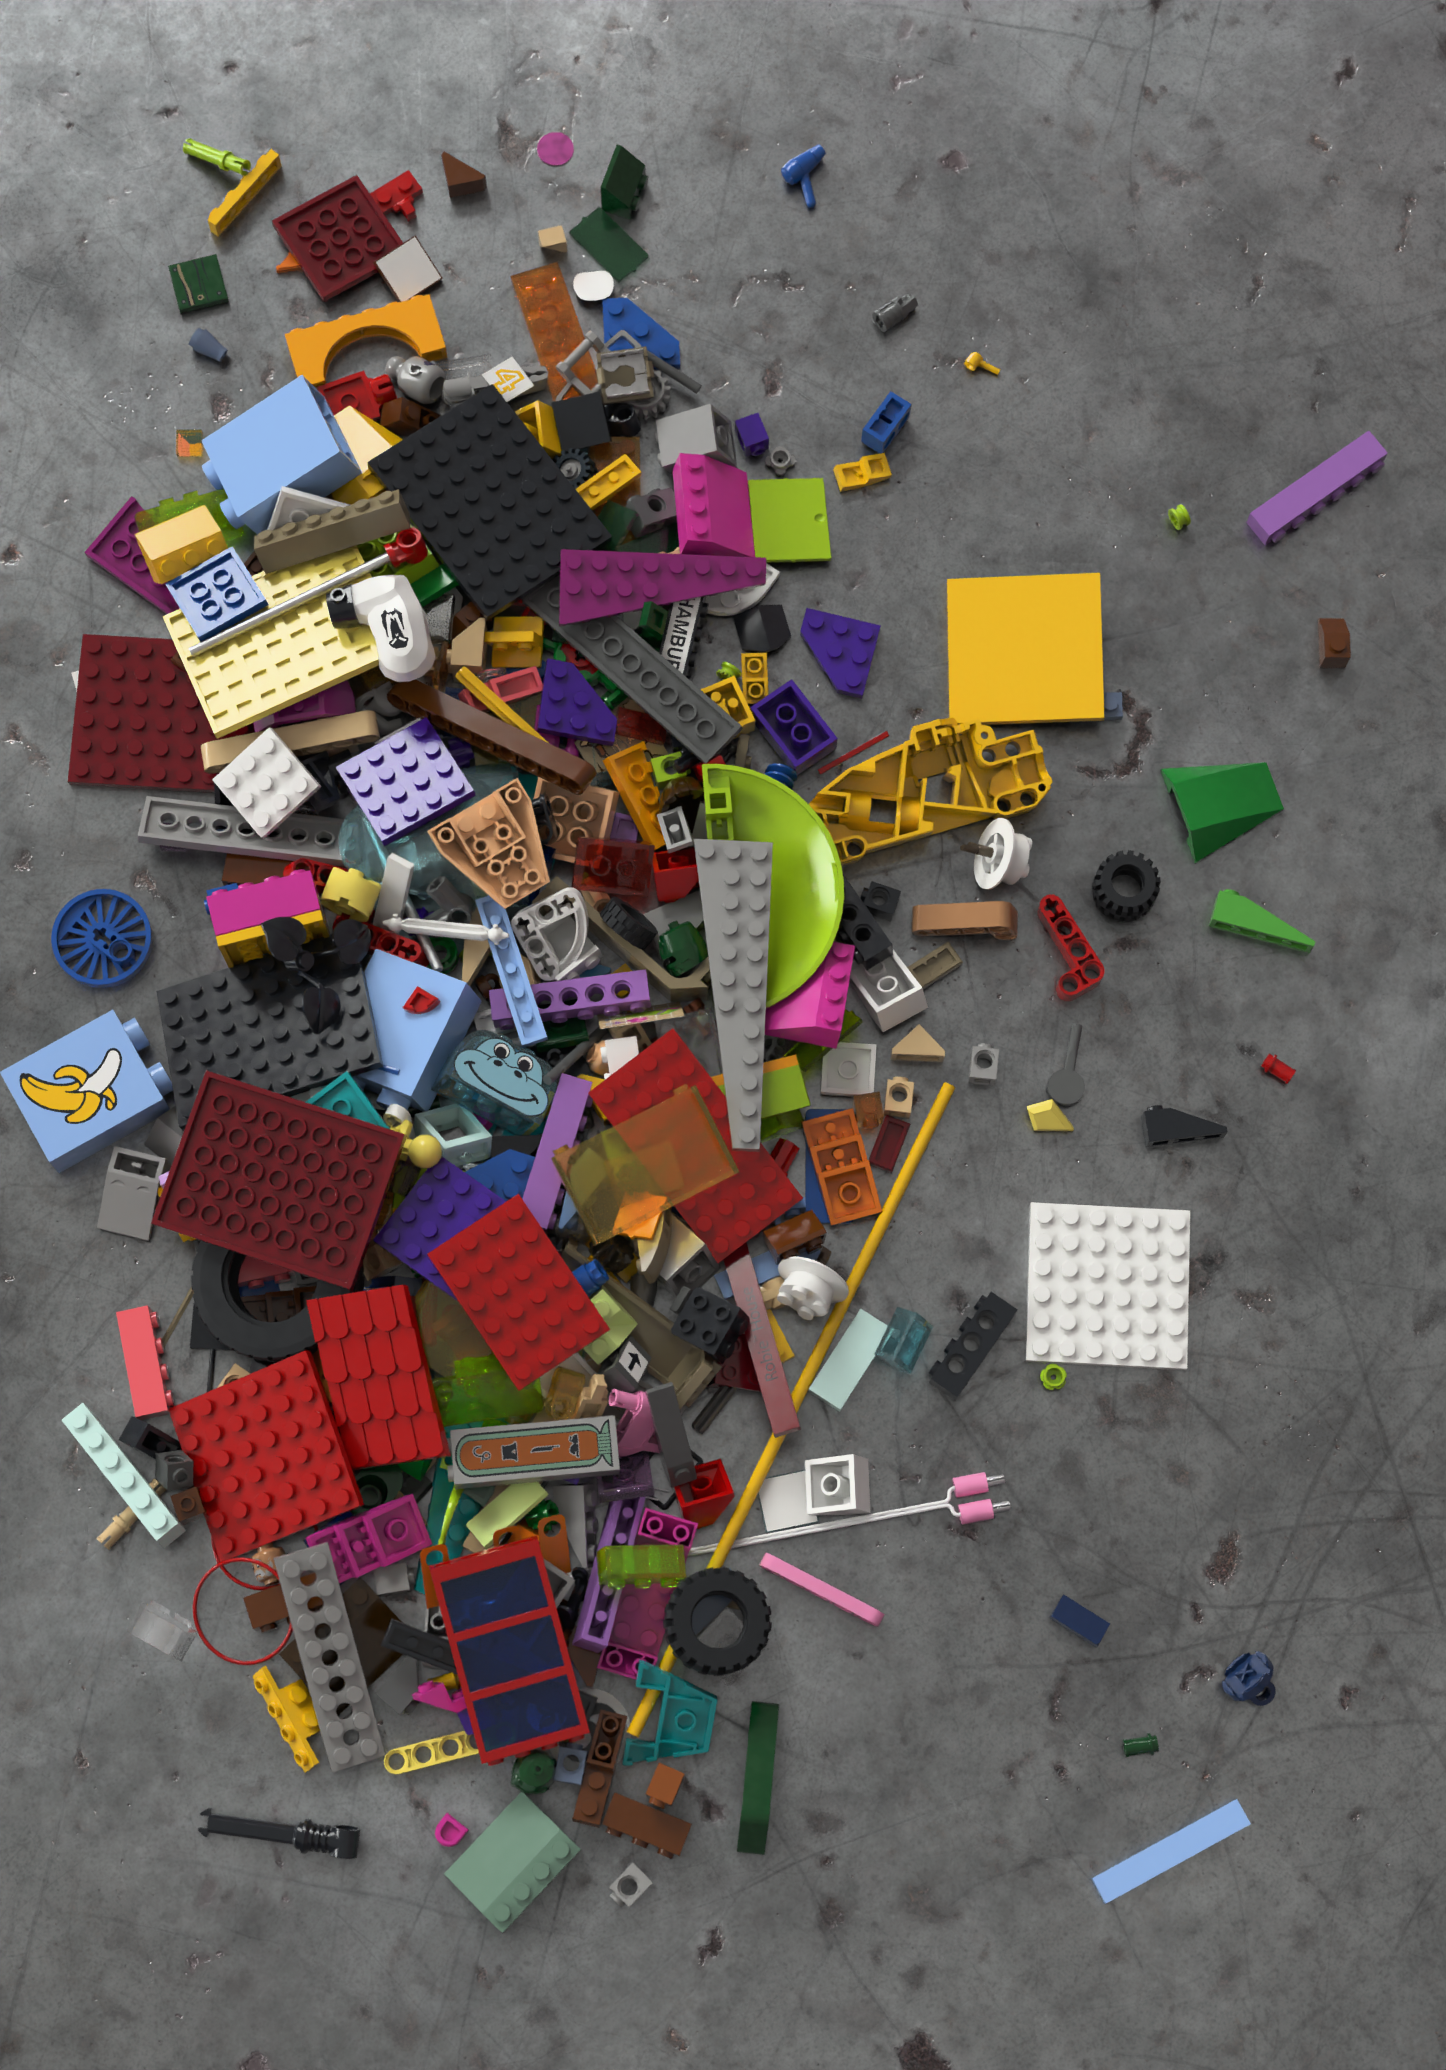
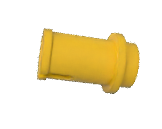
M451 1672L428 1679V1681L433 1680V1682L443 1683L447 1691L454 1688L458 1690L461 1686L458 1675Z

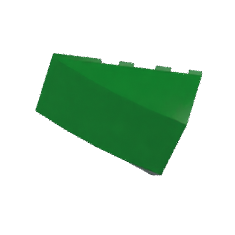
M1266 762L1164 768L1160 770L1168 792H1174L1189 832L1186 841L1195 864L1210 853L1216 852L1225 844L1239 838L1248 830L1257 827L1284 810Z

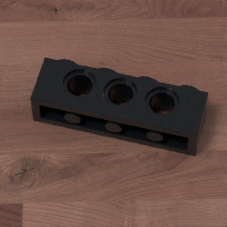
M843 874L844 903L837 934L842 943L855 946L853 959L858 965L862 963L865 969L869 970L893 955V944ZM846 916L855 917V919L850 922L843 920ZM860 936H868L870 938L865 942L857 940Z
M990 1292L987 1297L984 1295L980 1297L974 1306V1309L977 1310L974 1317L971 1319L967 1316L958 1329L962 1332L958 1340L956 1341L952 1338L943 1352L947 1356L942 1363L937 1360L929 1371V1374L932 1376L929 1383L955 1401L1018 1310L993 1292ZM982 1317L990 1318L993 1322V1327L990 1329L982 1328L979 1324V1319ZM969 1338L976 1340L978 1349L975 1351L967 1350L964 1346V1341ZM952 1360L960 1361L963 1365V1370L959 1373L952 1372L949 1368V1362Z

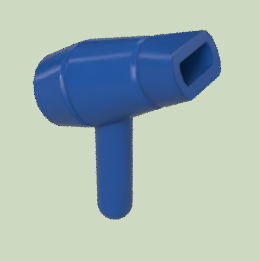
M820 144L792 158L781 168L782 176L786 182L791 185L799 181L801 182L806 205L809 208H813L816 205L809 173L826 154Z

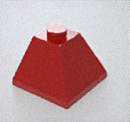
M721 1458L696 1465V1480L673 1487L682 1519L698 1523L697 1529L714 1524L735 1497Z

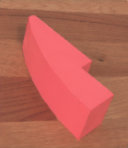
M536 666L493 678L484 683L507 705L540 693L543 687ZM467 688L458 694L460 701L485 713L491 711Z

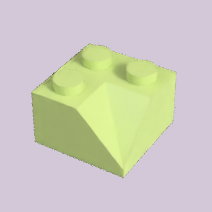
M603 1285L589 1299L610 1328V1331L583 1348L598 1365L614 1352L638 1325Z

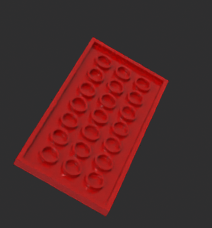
M674 1028L588 1092L697 1237L707 1245L717 1263H720L803 1199L761 1142L759 1152L732 1151L726 1096Z

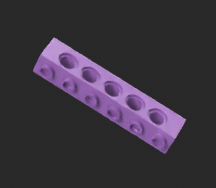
M646 969L530 985L537 1007L542 1001L551 1002V1005L546 1009L538 1007L542 1022L562 1023L566 1022L567 1018L576 1017L586 1020L598 1014L615 1016L621 1011L630 1010L633 1013L645 1011L646 1008H651ZM504 989L489 990L494 1027L501 1030L515 1028ZM622 990L630 992L628 997L623 999L618 998L616 995ZM594 994H601L604 996L603 999L599 1002H593L590 1000V998ZM569 997L577 999L574 1005L564 1004L565 1000Z

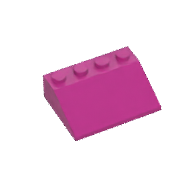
M679 453L673 467V482L680 554L755 557L747 472L706 455Z
M833 942L824 961L799 989L782 1001L766 1008L765 1035L836 1049L842 1030L855 946Z

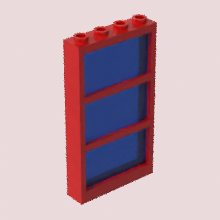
M537 1536L430 1565L431 1577L481 1763H488V1766H493L504 1762V1758L515 1755V1758H520L531 1754L532 1749L541 1747L542 1750H548L557 1747V1742L568 1739L569 1742H576L584 1739V1734L590 1733Z

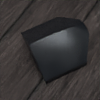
M782 604L757 605L733 617L740 645L744 651L750 650L764 653L776 650L791 638Z

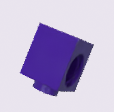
M759 413L735 420L734 432L745 457L750 455L758 456L769 449V437Z

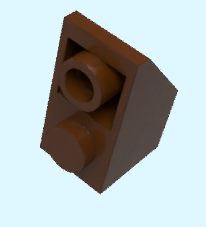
M400 397L383 404L380 425L398 436L408 437L439 418L440 414L404 397Z

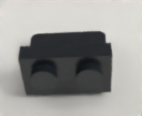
M696 1287L673 1324L671 1332L674 1336L707 1352L713 1360L723 1364L726 1358L728 1359L733 1354L738 1337L746 1331L749 1316L740 1307L700 1287Z

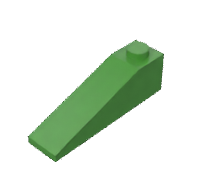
M1226 889L1224 891L1220 890L1217 894L1209 923L1210 927L1310 953L1315 945L1313 939L1248 898L1240 896L1237 891Z

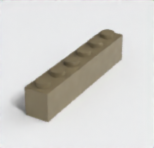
M399 489L392 492L385 491L377 497L361 499L345 507H336L330 512L321 515L314 514L296 523L289 522L271 531L264 530L254 536V551L265 574L408 529L410 528V513Z

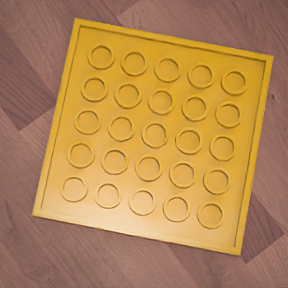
M1100 573L947 579L949 718L954 717L957 725L980 718L981 725L1104 721Z

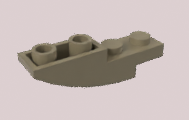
M646 1175L650 1182L647 1183L642 1193L647 1191L651 1195L665 1197L664 1195H659L658 1186L652 1176ZM668 1201L663 1209L653 1240L633 1239L635 1249L639 1252L640 1258L636 1260L638 1272L640 1275H644L649 1284L656 1281L665 1262L670 1245L672 1212Z

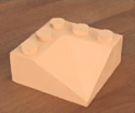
M538 777L534 799L540 797L542 793L547 794L559 833L554 843L550 845L541 844L544 856L593 868H603L620 792L589 785L583 794L576 795ZM547 826L541 827L539 836L542 840L548 838L549 828Z

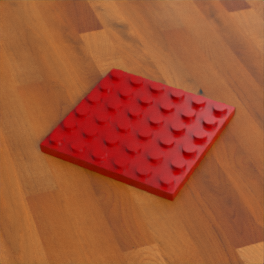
M311 1350L300 1352L169 1408L182 1451L193 1460L194 1487L199 1488L202 1504L205 1511H207V1515L204 1516L220 1562L239 1557L256 1550L258 1547L273 1543L364 1505Z

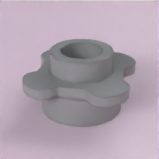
M779 446L775 448L771 456L766 457L765 463L767 466L774 468L777 475H784L786 469L795 464V457L790 456V453L784 447Z

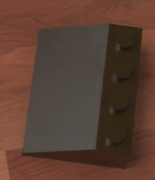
M360 1577L342 1594L368 1689L404 1655L381 1646L391 1618L402 1621ZM320 1623L315 1628V1635L319 1638L326 1637L330 1632V1627L326 1623ZM294 1639L279 1655L307 1684L296 1640ZM327 1650L322 1655V1662L328 1665L333 1664L337 1659V1653L334 1650ZM340 1676L333 1677L329 1682V1688L333 1691H339L344 1686V1679ZM341 1703L336 1709V1714L339 1716L350 1704Z

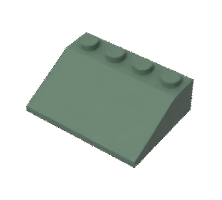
M521 1792L444 1874L501 1933H505L576 1857L581 1849L536 1804Z

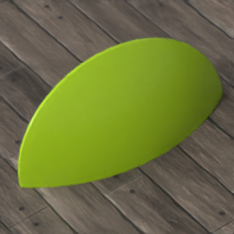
M702 764L707 839L773 842L766 1008L799 989L815 973L832 947L839 929L844 903V879L840 858L833 839L821 818L804 799L789 787L768 775L751 769L725 764Z

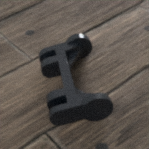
M575 1567L572 1571L575 1586L566 1606L558 1605L557 1607L558 1616L567 1629H573L575 1626V1622L579 1617L577 1610L581 1601H584L588 1586V1572L582 1567Z

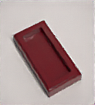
M889 1115L885 1116L869 1157L870 1166L892 1174L910 1128V1123Z

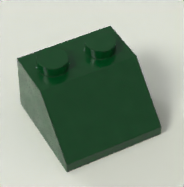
M618 144L600 187L601 206L604 212L630 219L632 212L638 210L641 199L638 196L641 190L646 189L649 176L646 175L645 164Z

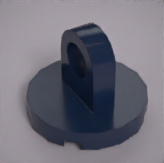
M1255 1651L1256 1654L1252 1655L1245 1653L1228 1666L1225 1672V1682L1222 1680V1687L1225 1693L1235 1701L1250 1699L1255 1705H1267L1274 1699L1276 1694V1688L1270 1681L1273 1676L1274 1666L1271 1660L1260 1651ZM1266 1687V1690L1262 1695L1256 1696L1259 1693H1261Z

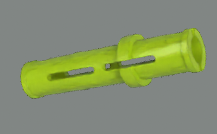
M191 138L185 140L191 146L186 143L183 144V152L185 154L218 165L221 170H231L242 176L248 174L243 169L250 171V161L234 156L231 151H221Z

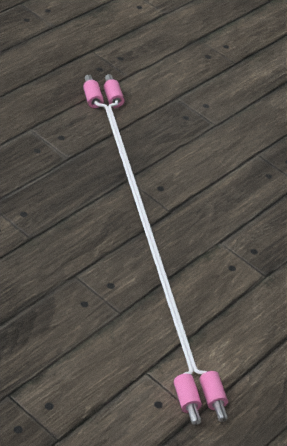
M985 1472L955 1477L952 1478L953 1487L948 1490L947 1499L737 1539L734 1541L732 1548L941 1508H949L954 1516L960 1517L962 1525L994 1519V1513L1011 1509L1009 1501L992 1504L991 1499L959 1504V1513L955 1512L951 1504L946 1503L951 1500L952 1491L955 1492L956 1498L986 1493L989 1491L988 1486L1005 1483V1479H1003L1005 1476L1000 1474L986 1477ZM718 1543L691 1548L688 1557L714 1552ZM592 1567L585 1568V1570H587L588 1576H590ZM572 1571L566 1573L574 1579V1577L572 1576ZM496 1599L483 1601L482 1611L489 1610L491 1607L489 1604H493Z

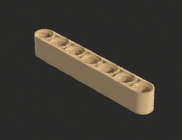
M371 710L273 729L296 757L370 743L380 738L376 712ZM265 731L202 744L201 752L204 771L206 773H220Z

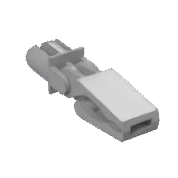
M545 366L521 367L534 386L516 397L545 389L548 379V371ZM468 372L466 377L445 380L442 389V400L446 404L462 403L490 385L482 375L471 377L470 372Z

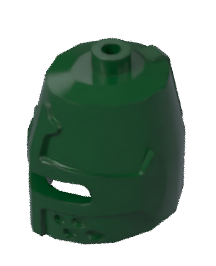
M677 920L668 924L669 929L659 936L660 956L662 960L669 958L666 968L673 977L685 973L708 957L707 945L690 921L681 924Z
M538 1749L531 1750V1754L517 1758L511 1770V1786L526 1794L545 1793L554 1783L556 1759L547 1752Z

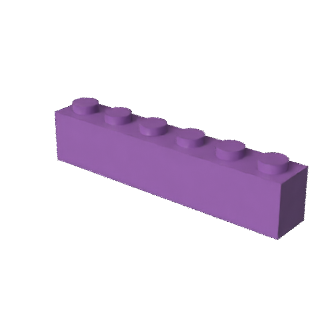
M1367 431L1252 511L1246 523L1264 545L1271 541L1274 543L1278 542L1285 536V531L1291 527L1294 529L1298 528L1305 522V517L1311 513L1313 515L1318 514L1325 508V503L1331 499L1333 501L1338 500L1346 492L1345 489L1351 485L1353 488L1363 482L1364 476L1372 472L1374 474L1385 465L1384 460L1388 454L1372 433Z
M564 1073L561 1074L522 1198L545 1233L547 1228L553 1230L557 1214L552 1212L555 1204H561L565 1191L560 1186L563 1179H569L572 1167L571 1164H568L570 1155L576 1156L580 1143L579 1140L575 1139L577 1131L583 1132L588 1117L584 1116L583 1112L585 1106L591 1107L593 1101L588 1094L592 1082Z
M621 1483L612 1491L572 1643L574 1646L595 1653H599L608 1646L647 1491Z

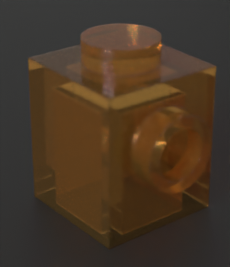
M880 1092L853 1095L852 1106L858 1128L872 1129L883 1123L884 1114Z

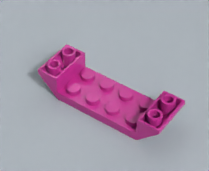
M645 1508L630 1556L609 1643L601 1652L597 1668L636 1680L639 1660L656 1665L665 1629H663L665 1607L669 1602L670 1595L678 1587L677 1584L680 1583L698 1523Z

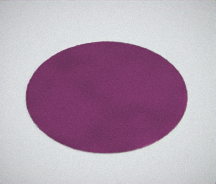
M559 132L544 135L537 145V153L540 159L546 164L553 166L562 165L569 161L574 151L571 139Z

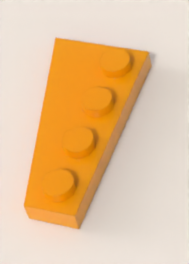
M643 741L602 761L651 853L666 844L657 818L659 814L658 798L660 793L658 786L654 787L650 774L653 772L651 762L646 760L644 751L647 749Z

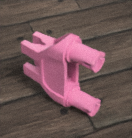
M613 1389L609 1395V1405L626 1409L616 1426L619 1457L629 1456L640 1451L659 1453L646 1392L637 1391L632 1394Z

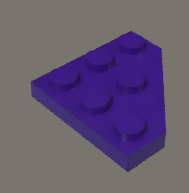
M806 608L800 631L801 637L805 643L807 642L814 653L815 659L830 678L837 693L862 699L881 625Z
M547 658L536 732L613 746L617 718L573 663Z

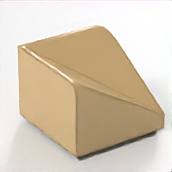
M561 225L538 231L540 247L564 253L567 252V242Z

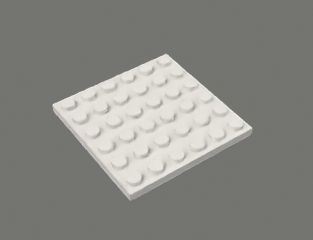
M1031 1202L1025 1362L1187 1370L1190 1211Z

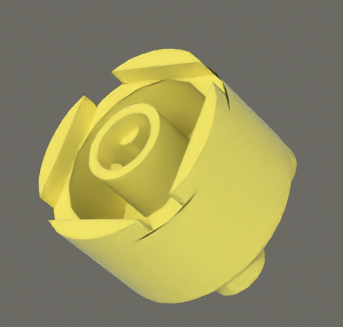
M333 867L321 895L320 903L323 907L341 916L342 913L350 915L349 919L367 922L379 896L381 884L364 879V873L359 870L350 868L348 872H345L342 869Z

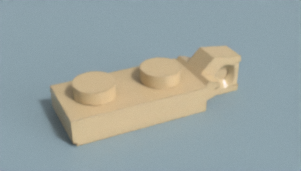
M593 1374L589 1381V1387H584L580 1392L569 1419L602 1417L608 1404V1391L604 1374Z

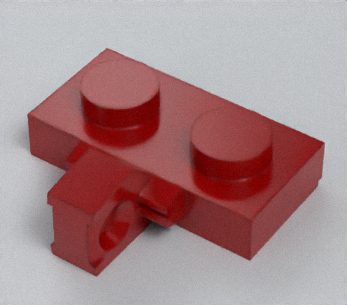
M408 170L376 189L370 195L385 216L393 211L395 213L401 211L409 222L417 217L412 203H414V198L423 193V190Z

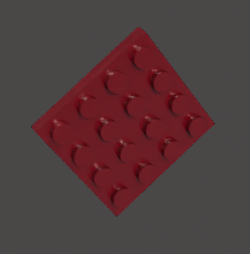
M358 175L272 220V226L323 302L378 273L379 271L373 262L403 243Z

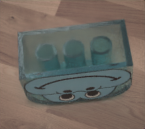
M478 1030L468 1034L451 1051L431 1090L507 1132L520 1136L530 1135L540 1126L556 1092L557 1080L551 1085L544 1083L543 1077L552 1068L547 1062L537 1057L532 1050L515 1045L506 1036L497 1035L487 1030Z

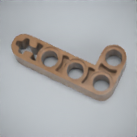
M1009 902L916 905L912 908V934L917 936L991 933L996 939L1001 940L1017 938L1018 911Z

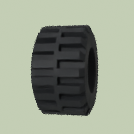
M1122 850L1118 851L1116 856H1113V854L1109 855L1106 861H1102L1092 884V889H1094L1093 899L1098 900L1096 905L1099 909L1102 907L1105 909L1104 914L1106 916H1109L1110 913L1113 914L1114 920L1119 921L1120 917H1124V921H1130L1131 917H1134L1135 920L1141 918L1142 914L1149 912L1159 894V885L1161 883L1160 877H1157L1159 871L1157 867L1152 868L1153 861L1150 858L1145 861L1143 859L1144 854L1140 852L1138 856L1133 855L1134 851L1128 850L1127 854H1124ZM1119 875L1131 876L1139 883L1141 892L1133 897L1122 896L1113 888L1112 879Z

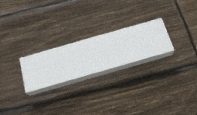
M391 853L387 858L373 921L374 926L390 932L393 931L383 925V921L392 918L393 914H398V917L403 919L415 866L412 862L394 853Z

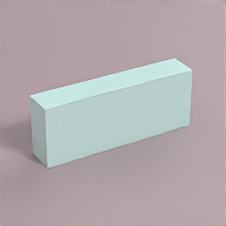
M860 1309L813 1381L808 1392L840 1412L892 1332V1328Z

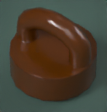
M489 973L474 979V983L485 1001H490L489 990L501 989L499 977L496 974ZM493 980L495 982V987L493 989L488 983V981Z

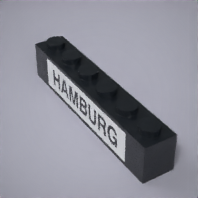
M706 596L695 598L691 601L671 603L659 654L690 681L692 677L688 676L690 666L695 667L697 652H694L696 642L700 643L703 628L699 627L701 618H706L709 603H705Z

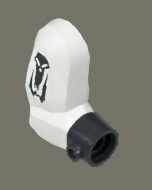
M404 575L377 576L326 592L328 612L334 629L362 627V624L370 626L376 641L379 668L385 677L397 682H409L422 677L432 668L436 657L430 638L428 619L407 577Z

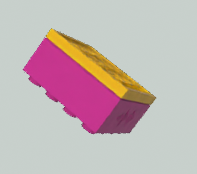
M295 870L289 876L281 878L279 876H271L262 883H244L239 885L238 889L230 891L221 889L214 891L211 896L206 897L217 944L229 968L271 954L261 923L272 918L291 917L300 921L307 933L303 944L321 937L327 938L330 935L324 908L320 903L321 897L311 870Z

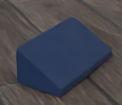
M1064 1594L1049 1617L1095 1647L1099 1645L1110 1623Z

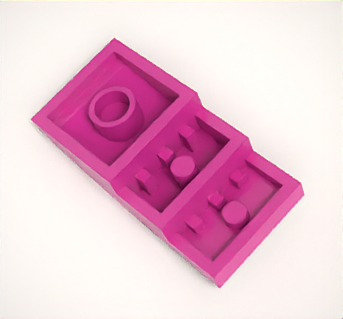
M413 1494L384 1503L305 1537L309 1547L325 1542L328 1543L339 1584L352 1577H360L378 1567H386L432 1545Z

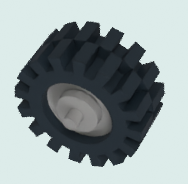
M570 448L568 453L563 450L561 451L562 457L558 455L554 457L557 461L555 464L575 489L595 475L594 473H598L594 461L579 449L575 451L573 448Z

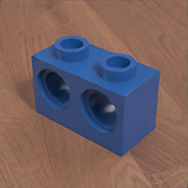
M890 391L862 429L861 442L879 454L884 453L909 419L912 404Z

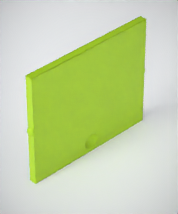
M823 478L748 480L755 557L766 558V562L831 561Z

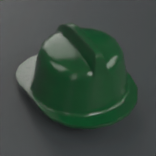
M397 1464L362 1469L355 1476L364 1505L351 1510V1512L357 1515L392 1501L398 1495L403 1484V1474Z

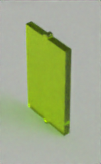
M845 1009L838 1044L863 1023L862 1019L856 1016L853 1010L848 1011ZM798 1042L783 1056L787 1057L796 1054L801 1070L806 1072L833 1048Z

